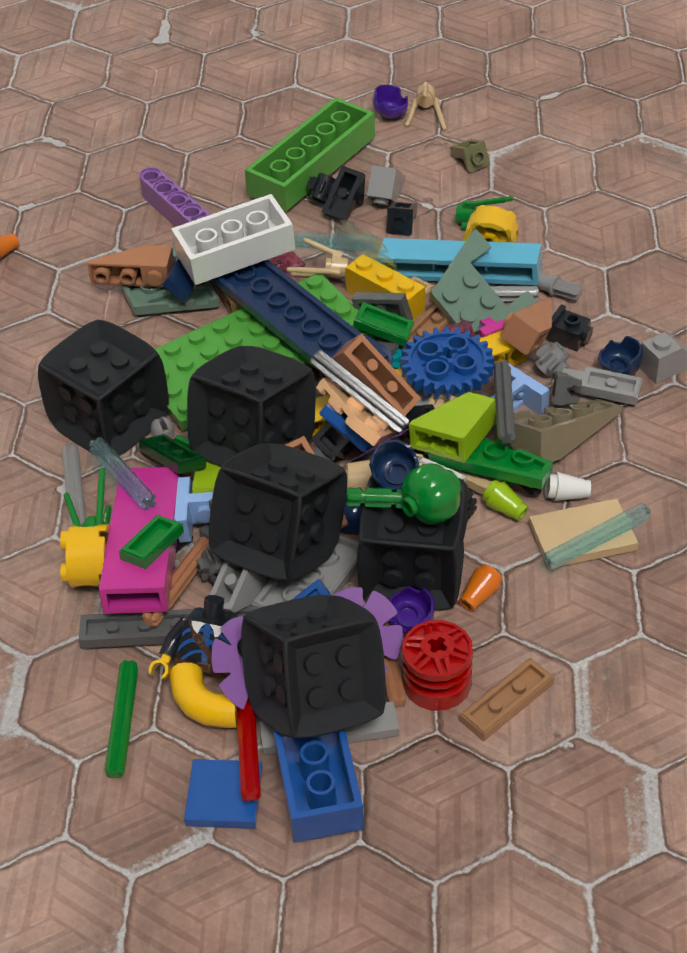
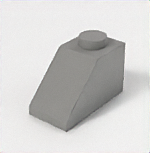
M372 165L367 196L374 199L373 203L388 206L389 202H397L405 182V176L396 168Z
M663 332L642 342V360L639 368L655 384L687 370V345L682 341Z
M224 561L210 595L223 597V611L235 613L251 605L253 600L267 585L270 578Z

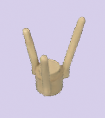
M424 82L417 89L416 98L413 99L405 126L408 127L417 106L420 105L423 108H428L433 105L442 130H446L445 121L439 106V99L435 97V89L428 82Z
M304 238V243L330 254L332 257H326L324 268H286L287 272H291V276L310 277L315 274H322L324 277L345 279V267L348 264V258L341 257L342 251L333 250L308 238Z

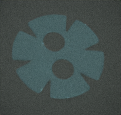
M348 220L338 221L346 232L335 225L336 238L339 243L350 247L343 250L353 261L359 257L355 252V248H360L368 257L397 271L394 260L381 254L388 252V250L372 233L362 227L360 234L354 222ZM362 239L371 242L376 248V253L368 251L363 246Z

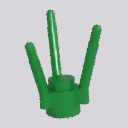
M508 196L458 203L456 223L462 224L461 229H466L467 222L471 214L475 212L476 206L510 202L514 200V197Z
M104 468L99 470L96 516L85 518L82 525L69 493H64L63 496L73 525L90 527L109 524L111 506H106L103 516Z

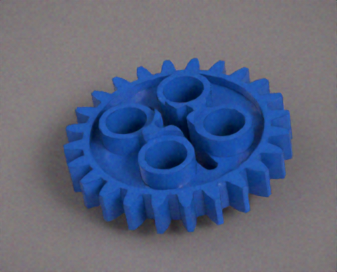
M445 326L443 332H439L435 327L433 328V334H429L424 330L423 338L414 335L413 342H406V349H402V357H400V369H402V377H406L407 384H413L414 391L423 389V396L434 393V399L436 400L440 395H445L446 400H450L451 395L455 394L456 397H459L464 392L473 393V388L481 391L482 384H489V377L493 376V350L488 348L487 341L480 342V335L471 337L470 330L462 334L459 327L454 332H450L448 326Z

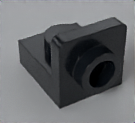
M392 202L387 208V233L411 235L413 232V218L417 214L418 204Z

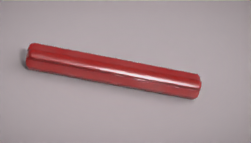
M248 698L244 709L236 706L240 788L242 799L245 802L257 801L261 797L256 714L252 710Z

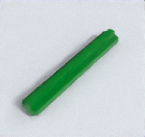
M124 660L119 666L105 763L106 776L109 778H121L125 773L138 676L137 662L133 660Z

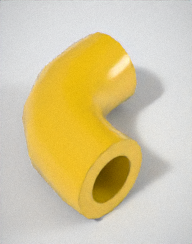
M184 662L171 668L170 685L173 699L187 717L204 726L237 728L236 705L224 694H216L205 687L203 670L200 666Z

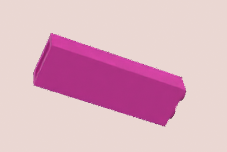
M168 467L120 469L99 585L103 614L168 612L177 540L147 569L121 560L119 550L156 515L174 520L178 477H182V474H178Z

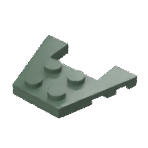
M477 229L472 231L429 296L455 329L459 327L462 334L470 330L471 336L479 334V328L482 327L480 320L489 317L496 322L505 320L511 312L515 313L523 307H529L537 302L529 291H526L506 306L475 269L472 263L491 249L489 243Z
M174 246V247H172V248H173V255H174V262H175V260H176V258H177V254H176L175 246ZM210 284L192 289L184 301L178 299L165 287L118 285L135 315L220 306L219 297Z

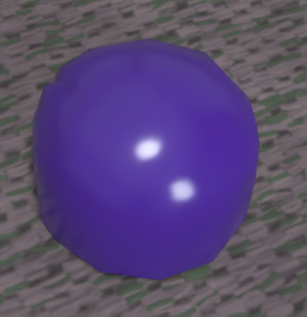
M389 84L379 85L374 90L372 105L374 110L382 117L395 119L407 112L408 96L403 98L401 89L397 86Z
M407 586L401 592L393 594L389 599L397 610V615L391 618L388 623L390 626L401 625L403 635H406L414 626L434 619V599L425 588L423 590H416Z

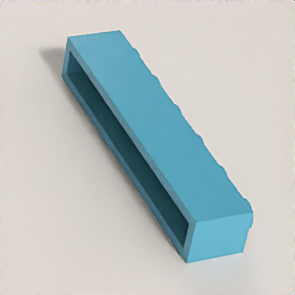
M384 238L377 259L381 264L410 279L416 276L423 281H439L466 241ZM488 242L491 249L472 263L487 283L538 285L543 265L542 245L538 243Z

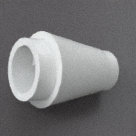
M556 471L550 475L545 483V497L552 498L553 502L589 498L591 494V481Z

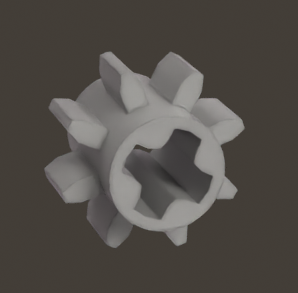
M546 342L535 352L539 356L535 364L549 377L555 371L562 372L563 368L570 366L566 362L570 354L558 342H554L552 345Z

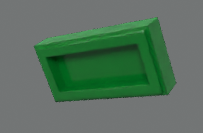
M363 302L354 320L353 327L405 347L415 321Z
M156 515L119 550L120 559L147 569L184 533L183 524Z

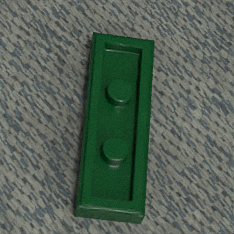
M165 434L139 440V450L178 474L206 468L205 457Z

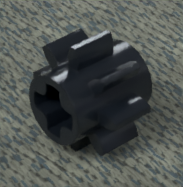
M320 172L317 177H310L306 186L311 191L309 197L326 203L336 179Z

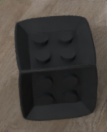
M98 319L82 326L50 350L38 365L39 388L50 422L62 435L101 458L113 459L128 451L140 439H143L151 432V424L154 419L165 417L168 413L169 393L165 369L160 355L147 342L111 322Z
M255 346L232 348L201 365L192 374L187 393V428L191 450L205 457V461L221 467L236 454L262 443L286 445L305 436L310 445L314 432L316 385L312 369L298 360Z
M262 443L236 454L221 466L216 477L208 533L210 551L228 563L271 579L292 581L305 576L326 562L338 543L347 494L346 470L331 460L282 444Z
M371 474L366 488H380ZM458 478L461 483L460 505L453 517L439 524H424L414 516H407L403 509L396 508V505H391V508L365 507V504H363L359 524L360 541L357 550L358 587L363 589V600L367 601L372 591L382 594L389 600L393 594L401 592L404 588L410 586L416 590L427 589L434 599L435 610L454 608L461 585L464 561L463 539L467 526L468 496L467 486L463 479Z
M317 595L264 606L243 616L241 641L248 698L257 717L276 732L289 738L317 737L368 723L384 713L386 678L383 643L376 618L370 611L341 596Z

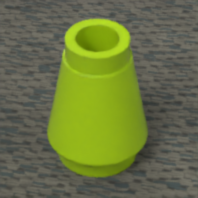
M494 480L491 482L482 496L487 507L517 521H520L529 509V506L504 481Z

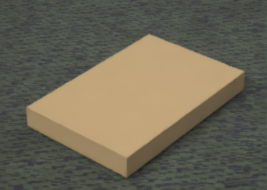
M617 498L529 516V525L548 569L638 550L639 543Z

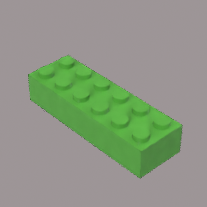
M335 97L245 169L247 195L258 199L272 194L282 210L288 211L310 192V189L306 188L310 177H317L319 172L331 175L375 138V113Z

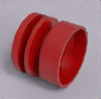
M428 620L414 626L406 634L402 643L403 685L407 697L417 706L431 711L448 710L458 706L468 697L472 687L473 647L472 640L464 629L448 621Z

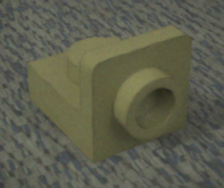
M469 139L450 146L452 156L464 160L467 172L471 173L490 165L485 141Z

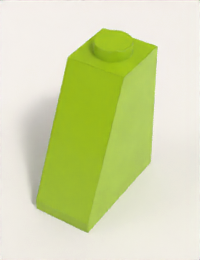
M467 392L412 420L409 423L410 446L413 449L465 463L496 423L495 399Z

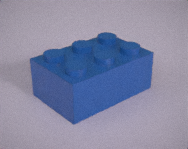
M273 730L293 841H305L364 829L363 803L346 731L341 730L310 738H289Z

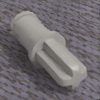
M541 273L539 284L529 285L537 286L539 290L549 292V295L553 297L559 295L578 300L582 294L581 285L562 280L561 276L558 275L552 277Z

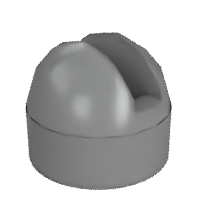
M163 416L160 419L153 420L151 424L152 436L165 434L173 438L175 432L170 419Z

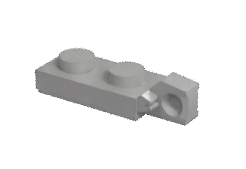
M586 366L585 370L579 371L563 368L562 372L578 378L582 382V387L572 386L568 388L569 391L631 405L637 404L643 380L641 377Z

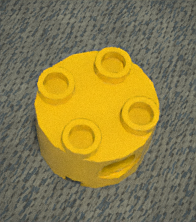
M478 206L467 222V228L462 241H466L472 231L477 229L487 242L515 243L519 234L517 217L512 211H507L498 206Z
M109 524L90 527L71 525L68 531H61V550H66V563H62L60 569L62 582H68L71 588L80 586L99 587L108 541L106 533H109L110 530Z

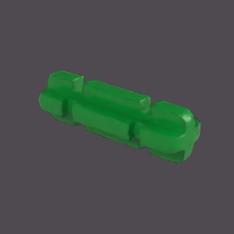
M349 487L346 494V503L349 507H360V504H365V507L391 508V505H396V508H402L403 492L402 489L392 492V488H366V491H361V487Z

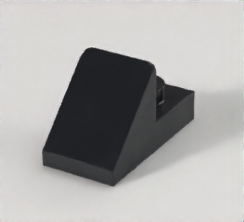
M342 166L322 209V213L347 223L355 203L363 206L365 174Z

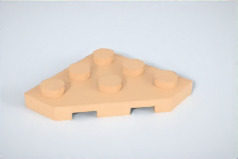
M328 377L323 378L316 388L323 395L327 392L331 397L328 402L337 413L342 415L345 412L347 414L346 424L372 446L379 445L396 434L386 421L370 412L361 401L350 396Z

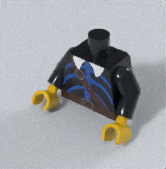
M218 595L206 596L204 598V608H195L189 615L182 616L168 632L159 652L161 658L160 660H154L150 664L149 674L153 676L156 667L162 664L165 667V672L161 679L166 680L170 677L171 667L169 662L174 660L173 666L184 662L193 663L200 666L203 672L228 677L230 672H213L212 645L214 639L217 638L231 646L220 628L227 621L239 616L223 612V597ZM240 639L237 643V650L243 658L242 641Z

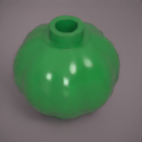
M433 463L422 464L412 469L403 480L401 507L407 516H414L424 524L434 525L447 521L455 515L459 508L461 483L454 472L446 470L441 465Z

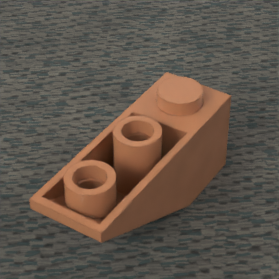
M144 245L92 259L87 262L91 284L164 287L162 283L174 264L172 246Z
M547 298L543 301L535 302L529 307H523L515 313L511 312L503 322V327L505 328L500 337L526 356L536 352L552 328V300Z

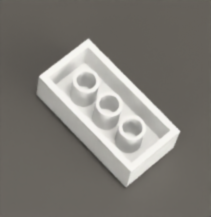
M272 194L171 228L176 254L195 285L296 249L293 224Z

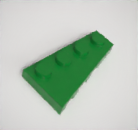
M484 438L465 463L428 453L429 460L448 468L541 490L553 472V462L521 448L514 451L508 448L507 444H501L500 439L491 441Z

